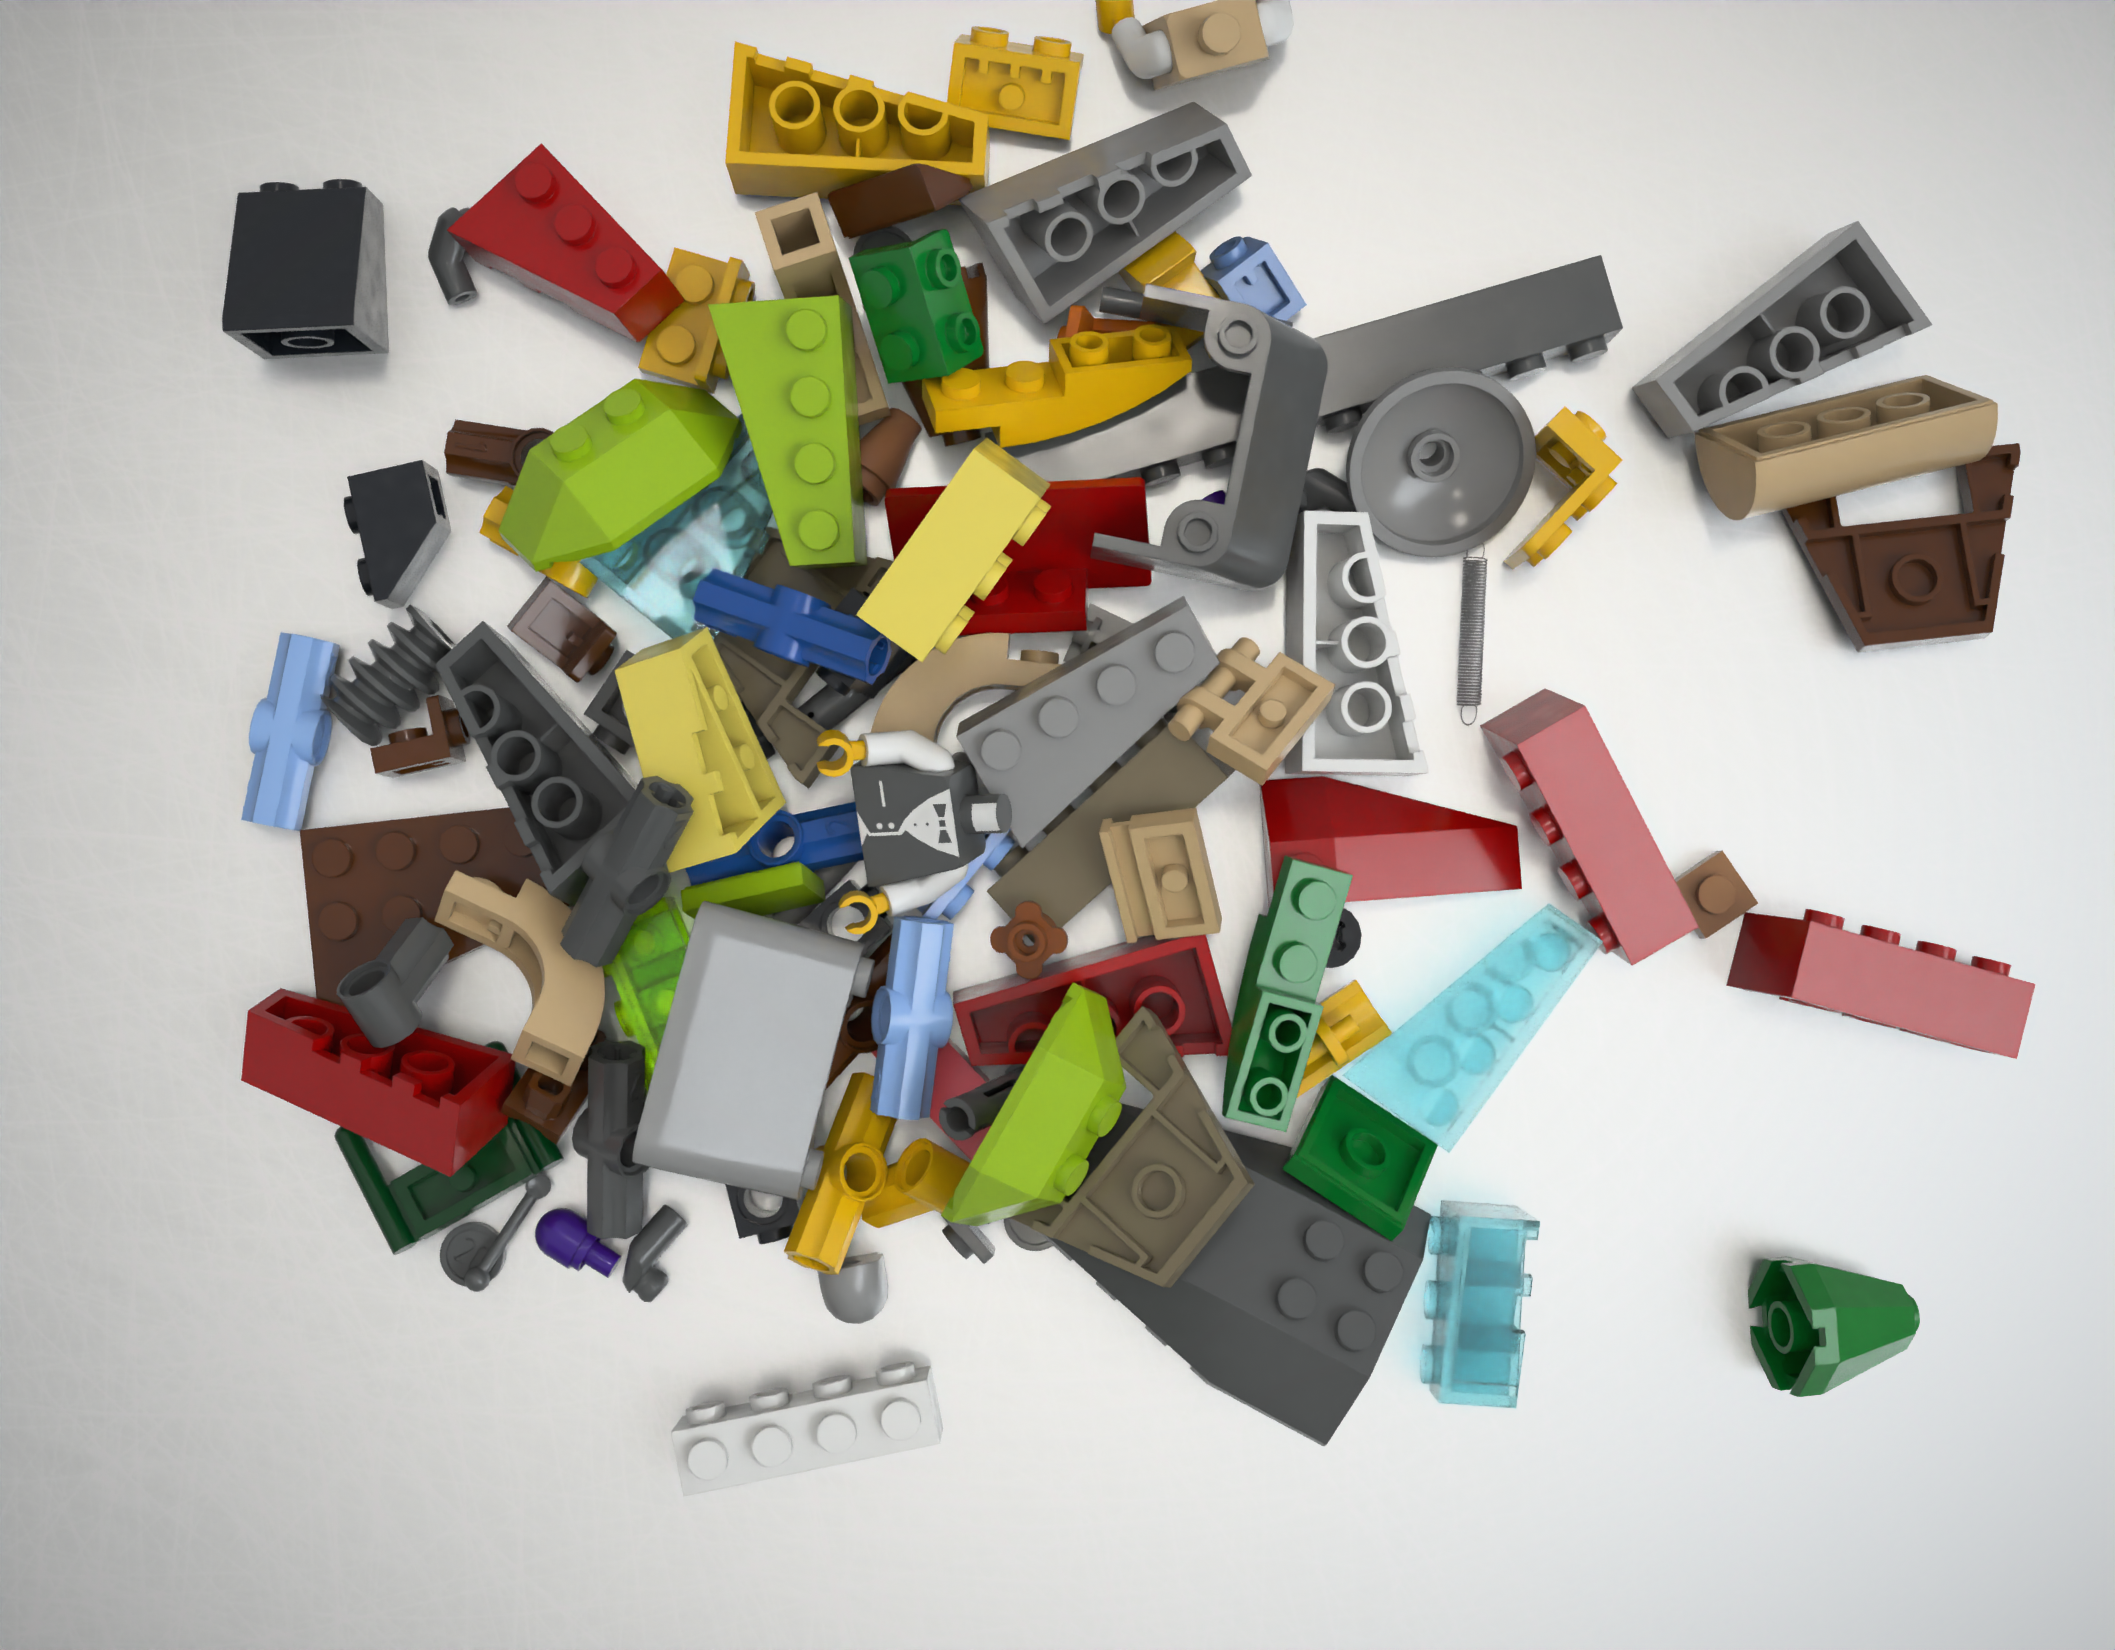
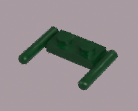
M492 1041L485 1045L486 1047L508 1053L505 1045L500 1041ZM516 1066L512 1090L521 1079ZM508 1117L507 1125L452 1177L421 1164L392 1180L391 1184L388 1185L363 1136L341 1126L334 1135L393 1255L412 1248L422 1239L435 1235L537 1177L540 1172L546 1171L564 1160L557 1144L548 1140L539 1130L526 1122Z

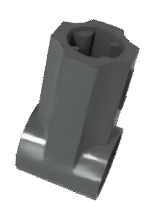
M423 917L405 919L377 958L349 972L337 987V996L373 1047L383 1048L392 1046L413 1033L422 1020V1011L418 1007L417 1002L449 959L448 953L454 946L444 928L432 925Z

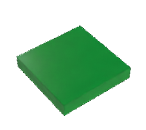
M1331 1075L1321 1087L1282 1169L1376 1232L1393 1241L1406 1225L1438 1145Z

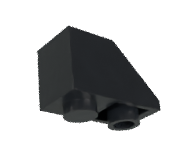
M423 460L347 477L351 496L344 497V511L353 534H360L365 558H360L357 561L359 579L367 596L373 595L374 602L390 609L403 607L452 532L439 472Z

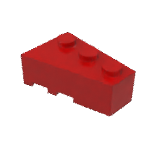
M542 143L447 229L451 236L476 262L491 270L495 268L519 280L525 287L539 294L543 292L567 304L573 311L637 343L643 340L685 301L656 262Z

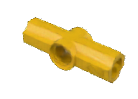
M865 1072L852 1073L826 1143L815 1149L824 1152L819 1179L815 1190H807L784 1249V1253L788 1255L789 1260L805 1268L829 1275H839L866 1201L873 1200L880 1195L887 1182V1162L883 1155L897 1119L877 1115L870 1110L874 1076ZM845 1165H846V1168H847V1178H846V1180H845V1176H844V1168H845Z

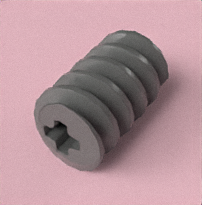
M411 604L406 608V611L414 626L408 631L390 622L387 628L394 641V645L389 648L371 639L368 645L375 662L370 665L352 656L348 661L356 679L350 682L333 673L329 678L337 696L331 699L320 694L322 701L337 719L359 740L370 746H377L382 742L383 737L377 722L390 729H396L401 725V717L395 705L409 712H415L420 708V701L414 687L429 695H434L439 691V684L433 670L438 672L435 664L455 647V644L436 623Z

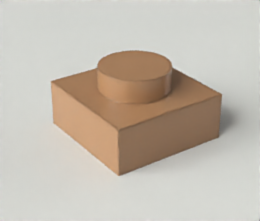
M1723 850L1715 851L1675 878L1699 926L1694 931L1700 939L1708 938L1758 904Z

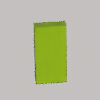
M799 861L697 884L681 890L682 911L693 919L696 918L698 910L704 901L764 916L822 903L826 900L824 880Z

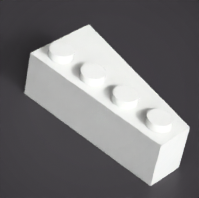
M1303 511L1297 517L1287 565L1286 656L1335 684V688L1330 702L1286 755L1285 774L1412 776L1429 773L1424 750L1420 751L1413 720L1417 718L1411 693L1407 694L1398 655H1401L1397 633L1396 630H1392L1384 597L1387 595L1368 512Z

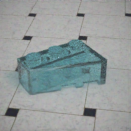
M1441 1200L1440 1216L1430 1217L1428 1252L1430 1255H1437L1436 1280H1427L1425 1284L1424 1316L1425 1319H1433L1432 1345H1422L1420 1379L1422 1384H1429V1391L1438 1403L1501 1408L1517 1407L1526 1337L1525 1331L1521 1329L1522 1297H1531L1533 1282L1532 1274L1524 1273L1526 1240H1538L1540 1227L1538 1219L1517 1205Z

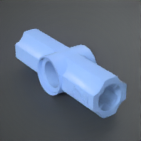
M280 633L267 698L261 699L257 704L250 725L249 746L255 757L247 786V795L241 820L296 831L302 829L314 767L321 764L330 743L332 731L331 713L326 710L327 706L322 701L320 694L327 697L330 695L332 682L329 677L335 671L340 645L312 637Z
M894 916L886 986H881L877 990L871 1014L872 1034L874 1041L878 1044L870 1110L877 1115L904 1120H920L921 1118L930 1117L938 1048H943L947 1044L953 1023L952 1001L950 994L946 991L954 924L948 921L918 916Z

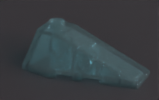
M742 413L738 418L741 421L743 430L739 438L735 439L731 456L720 478L618 549L585 558L579 562L672 639L706 628L704 624L694 620L695 605L693 598L700 580L706 578L713 568L745 578L755 553H763L770 537L765 530L773 511ZM708 628L712 639L720 632Z

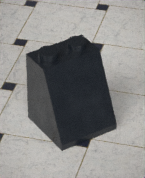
M349 179L328 180L323 182V189L299 190L297 185L291 183L269 182L259 186L260 192L238 193L222 315L223 332L263 359L389 353L382 202L367 187H362L360 182Z

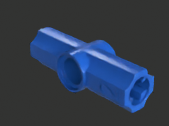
M713 568L706 578L700 580L693 598L695 621L704 624V626L754 642L753 647L804 667H809L810 663L873 685L876 678L885 672L892 653L891 640L864 620L851 614L846 615L832 610L830 604L782 585L776 584L775 588L772 589Z
M851 802L795 815L778 810L737 853L685 868L690 884L693 886L798 861L812 872L862 861L864 858L856 804ZM794 837V844L785 855L773 857L774 849L782 839Z

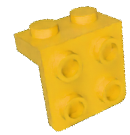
M1564 406L1534 436L1536 458L1561 480L1570 491L1503 561L1512 570L1525 561L1535 567L1543 558L1547 559L1572 533V530L1564 522L1570 516L1578 521L1588 511L1591 512L1617 485V482L1609 474L1623 460L1603 442L1607 436L1602 427L1582 411H1577L1573 414Z

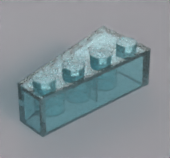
M1548 903L1342 1076L1446 1152L1450 1153L1603 941Z

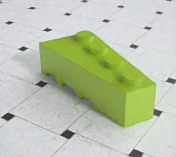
M839 295L708 304L789 565L800 569L867 566L852 307Z

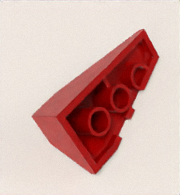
M1324 776L1267 780L1263 786L1259 784L1268 907L1271 904L1285 855L1345 871L1353 875L1345 902L1522 889L1518 829L1516 825Z

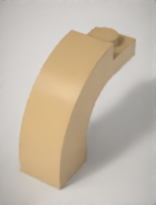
M815 192L755 212L767 253L784 299L839 295L852 307L859 426L890 416L888 403L818 193Z
M984 633L958 638L945 655L935 648L931 650L923 663L916 660L899 676L884 697L875 716L870 733L913 730L937 744L938 735L945 719L960 702L974 694L987 690L1005 689L1016 691L1062 665L1058 664L1059 654L1040 650H1021L1020 660L1009 659V633Z
M455 870L444 890L434 921L501 952L521 970L531 991L532 1012L521 1032L511 1059L571 1087L601 1022L605 1001V981L602 966L595 967L588 962L573 959L561 947L560 943L564 937L561 931L572 911L561 900L551 896L544 887L526 879L515 898L504 893L490 880L480 877L472 878Z

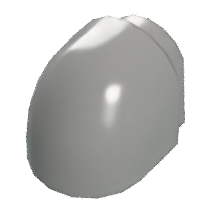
M876 1252L846 1257L839 1275H829L817 1271L825 1306L836 1319L845 1323L861 1324L872 1320L883 1309L888 1298V1282L883 1253L878 1254Z

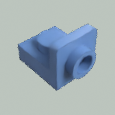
M1241 236L1233 237L1213 250L1209 256L1211 263L1201 270L1205 279L1213 288H1216L1222 299L1248 304L1276 319L1287 321L1307 305L1269 243L1249 236L1244 238Z

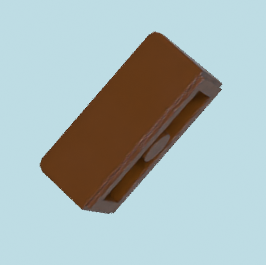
M918 163L831 191L828 194V200L844 238L849 237V239L936 212L970 193L969 190L973 186L970 178Z

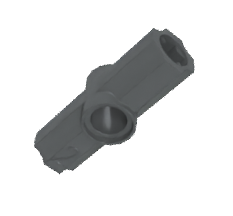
M659 776L641 778L616 828L598 838L584 855L582 870L588 875L589 879L561 931L564 937L560 945L573 959L588 962L595 967L612 964L637 916L651 909L668 890L671 874L664 866L694 812L691 807L694 798L680 784L670 783Z
M605 1040L590 1046L588 1057V1108L579 1116L573 1128V1148L578 1155L588 1159L587 1232L600 1239H628L642 1232L643 1173L649 1167L636 1164L632 1160L634 1143L644 1108L645 1047L630 1040L623 1042Z

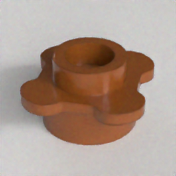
M1024 901L1016 907L1015 917L1006 926H998L992 931L990 943L996 952L1005 953L1016 964V971L1019 976L1025 979H1034L1042 973L1043 963L1052 954H1060L1067 948L1068 935L1063 928L1057 927L1055 922L1042 912V908L1038 903ZM1026 934L1034 937V945L1028 946L1024 943L1023 938Z

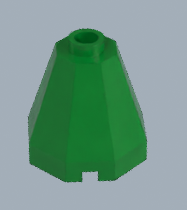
M1792 1257L1763 1259L1748 1289L1749 1309L1762 1306L1763 1327L1750 1326L1752 1347L1771 1387L1780 1391L1791 1390L1789 1394L1796 1397L1823 1395L1907 1350L1920 1325L1918 1305L1914 1298L1907 1293L1903 1284Z

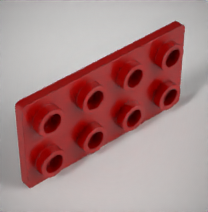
M1141 477L1047 481L1051 485L1041 499L1051 505V508L1024 546H1021L1013 539L1010 540L1003 553L1013 560L985 600H981L973 593L964 605L975 613L959 636L984 633L1013 634L1087 631L1089 589L1149 586L1152 582V571L1090 558L1095 533L1150 544L1145 480ZM947 486L890 488L886 490L884 502L894 560Z

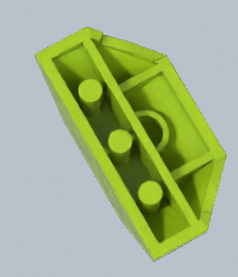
M633 379L567 425L557 429L552 435L529 450L498 531L502 539L536 572L552 568L554 562L578 561L614 551L721 477L731 456L735 439L739 438L743 430L741 421L704 389Z
M1074 982L1072 983L1062 1001L1061 1007L1054 1014L956 1187L953 1197L950 1198L943 1210L942 1217L951 1223L980 1226L1059 1204L1063 1201L1065 1195H1071L1081 1185L1089 1168V1162L1086 1158L1098 1137L1105 1136L1117 1122L1122 1109V1104L1119 1100L1127 1088L1105 997Z

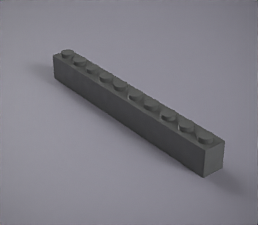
M1598 255L1314 338L1324 349L1328 361V370L1316 427L1325 425L1327 433H1336L1357 426L1363 417L1362 414L1368 410L1382 393L1399 381L1426 370L1449 367L1464 368L1477 371L1489 377L1508 372L1510 380L1513 381L1546 370L1545 361L1568 354L1571 363H1576L1606 353L1608 351L1606 343H1609L1623 329L1602 256ZM1218 366L1191 373L1140 405L1104 422L1070 434L1035 443L1004 447L1002 449L1045 481L1141 477L1145 480V486H1153L1181 476L1179 469L1181 466L1202 460L1206 469L1223 466L1233 462L1250 376L1229 372ZM993 431L984 433L985 439L988 438L998 445Z

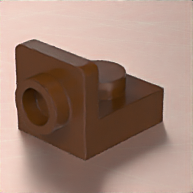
M441 695L426 698L433 735L428 736L427 728L425 727L405 729L389 734L390 744L370 748L375 774L395 778L466 762L463 746L470 744L471 736L457 708H455L454 702Z

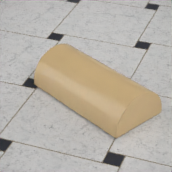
M1922 375L1699 429V432H1695L1697 459L1703 481L1711 499L1726 517L1737 521L1979 461L1988 454L1995 440L1998 424V403L1934 377Z

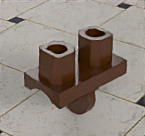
M597 1030L591 1046L605 1041L606 1035L603 1031ZM589 1050L571 1087L528 1067L503 1103L501 1113L530 1124L548 1140L558 1144L588 1099Z

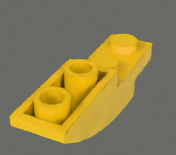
M1148 324L1142 325L1135 330L1103 334L1084 331L1076 333L1072 337L1049 339V362L1017 361L1005 367L978 370L961 368L949 376L922 379V399L935 433L991 427L999 447L1004 448L1035 443L1070 434L1124 413L1166 390L1191 372L1192 358L1175 326L1163 327Z

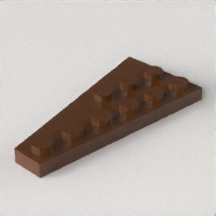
M510 808L300 830L316 998L344 1006L337 996V987L340 981L356 967L375 960L405 919L423 917L432 925L444 928L454 944L448 953L449 959L445 964L486 946L434 921L444 890L455 870L472 878L480 877L490 880L504 893L515 898L526 879L539 884L547 890L540 876L541 870L530 848L525 846L514 824L516 820Z

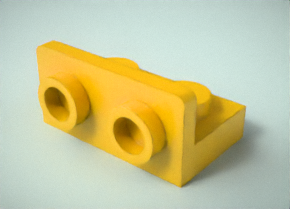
M973 26L971 28V35L961 34L956 39L953 47L947 103L988 114L989 127L1070 140L1080 71L1084 59V54L1071 52L1072 42L1046 36H1035L1033 45L1009 42L1008 31L984 26Z
M674 247L666 275L685 301L648 334L638 368L644 374L688 387L704 389L714 394L719 378L727 380L730 374L708 304L753 301L755 282L749 281L750 273L743 260L730 257L727 263Z

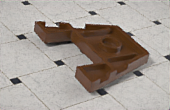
M2019 443L1992 446L1988 454L1981 460L1956 466L1964 514L1842 526L1836 496L1781 510L1857 652L1985 639L1993 632L2005 555L2001 554L2006 521L2011 518L2014 496L2011 495L2014 470L2019 466L2021 455Z

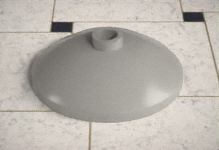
M1454 367L1430 369L1411 375L1391 386L1372 403L1361 418L1352 436L1346 462V480L1353 507L1356 512H1368L1372 532L1378 539L1403 553L1420 557H1444L1470 550L1498 533L1522 505L1529 491L1535 470L1536 443L1531 422L1520 402L1511 392L1489 376L1477 371ZM1436 442L1435 453L1427 459H1420L1422 447L1427 443Z

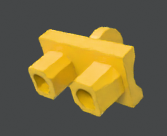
M1355 979L1319 1003L1324 1008L1297 1098L1392 1034Z

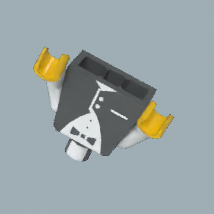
M830 729L822 732L816 740L818 746L839 745L844 748V753L838 760H823L816 764L821 773L830 777L842 776L849 770L851 771L868 887H879V894L871 897L865 892L856 890L844 894L840 899L839 908L847 907L854 902H861L869 907L868 915L863 921L851 923L845 927L849 933L857 935L870 931L876 924L878 914L886 912L888 916L893 917L936 901L963 880L968 871V863L985 852V834L1007 833L1010 829L1012 808L1006 794L979 795L976 770L970 762L953 760L947 749L913 730L860 734L858 741H849L847 736L841 731Z

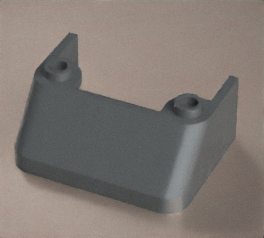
M1146 283L1139 319L1204 332V347L1207 355L1215 365L1229 372L1250 376L1224 504L1205 500H1191L1180 504L1167 518L1160 546L1095 533L1090 558L1247 591L1265 590L1282 577L1288 565L1328 370L1326 353L1314 338L1248 304Z

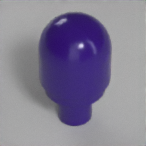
M552 1209L545 1213L537 1223L535 1229L537 1246L546 1256L567 1269L572 1267L580 1271L586 1264L609 1278L622 1258L620 1254L600 1243V1238L588 1233L587 1219L571 1209Z

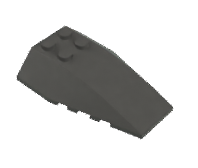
M1122 1104L1117 1122L1105 1136L1098 1137L1086 1158L1089 1162L1087 1174L1078 1189L1067 1196L1070 1200L1144 1109ZM1224 1130L1255 1185L1171 1288L1161 1287L1087 1254L1088 1252L1041 1234L1070 1261L1073 1259L1097 1281L1096 1285L1114 1301L1116 1299L1139 1318L1146 1325L1145 1329L1164 1346L1169 1345L1191 1365L1190 1369L1206 1384L1324 1447L1328 1444L1371 1377L1422 1264L1431 1214L1413 1205L1403 1231L1393 1241H1390L1284 1171L1282 1168L1292 1147Z

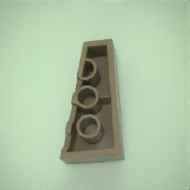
M1162 717L1135 742L1140 751L1123 767L1115 761L1089 786L1093 794L1077 809L1069 804L1042 830L1047 836L1030 852L1026 847L1021 848L1019 844L999 862L994 870L1001 878L987 890V893L1011 919L1015 917V909L1020 903L1034 901L1041 906L1042 912L1047 914L1057 927L1062 928L1112 883L1099 835L1102 819L1112 818L1113 823L1130 821L1132 815L1195 808L1235 771L1234 768L1206 752L1210 735L1214 731L1209 727L1197 729L1189 740L1181 741L1171 734L1168 729V722ZM1026 934V936H1027V937L1033 942V944H1034V943H1035L1034 937H1033L1032 935H1030V934Z

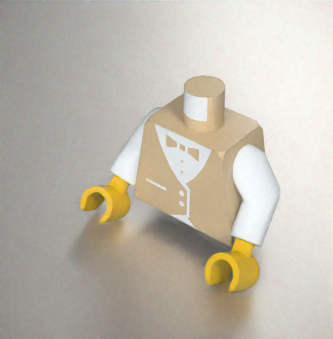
M1095 0L1099 30L1112 35L1118 50L1135 76L1141 79H1152L1154 91L1269 60L1270 56L1267 46L1287 40L1294 26L1289 0H1217L1163 15L1143 26L1135 18L1133 0Z

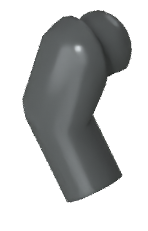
M452 207L438 217L428 250L429 262L449 305L464 303L477 295V290L463 260L465 250L447 231L451 225L470 209L468 207L460 211Z
M1322 468L1307 470L1298 514L1303 511H1315L1323 507L1331 511L1356 512L1349 496L1347 482Z
M663 1205L643 1227L642 1232L638 1233L629 1245L622 1282L629 1293L632 1290L635 1291L644 1302H652L668 1284L667 1275L654 1265L688 1226L686 1221L667 1205Z

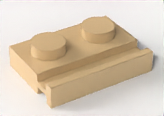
M1196 808L1132 815L1130 821L1113 823L1112 818L1102 819L1099 835L1127 943H1135L1138 937L1155 935L1156 940L1220 933L1222 915Z

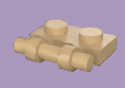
M1242 637L1231 649L1221 650L1217 655L1220 664L1209 673L1200 686H1195L1179 699L1177 703L1178 712L1168 723V729L1177 739L1187 741L1197 729L1209 727L1214 732L1210 735L1206 752L1263 786L1330 702L1335 684L1281 652L1277 654L1267 668L1255 662L1260 655L1258 645L1251 639ZM1240 689L1245 692L1244 696L1235 706L1223 699L1229 691Z

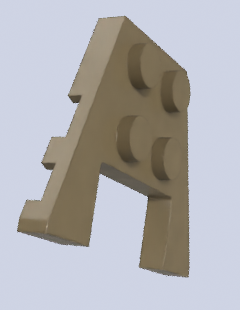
M764 526L730 574L772 589L778 584L800 591L830 604L831 609L835 610L852 587L870 596L894 561L880 557L875 559L867 557V566L821 569L792 567L789 565L779 530ZM695 621L690 630L694 632L706 628V626ZM708 628L738 696L756 720V724L767 740L773 744L787 764V768L793 777L809 789L821 773L816 763L823 760L829 761L840 747L839 745L818 746L816 740L826 729L792 705V702L816 671L818 665L810 663L809 667H804L753 647L754 642Z
M1142 1006L1115 1040L1122 1067L1153 1094L1152 1100L1071 1200L1065 1195L1063 1201L1059 1204L1009 1218L1029 1226L1032 1230L1050 1238L1058 1239L1088 1252L1087 1254L1161 1287L1171 1288L1255 1184L1160 1019L1152 1010Z

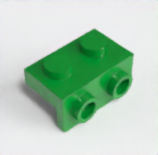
M947 229L932 231L911 242L862 250L848 258L888 384L949 376L983 355L984 349L980 338L979 324L973 315L961 275L960 261L954 252Z

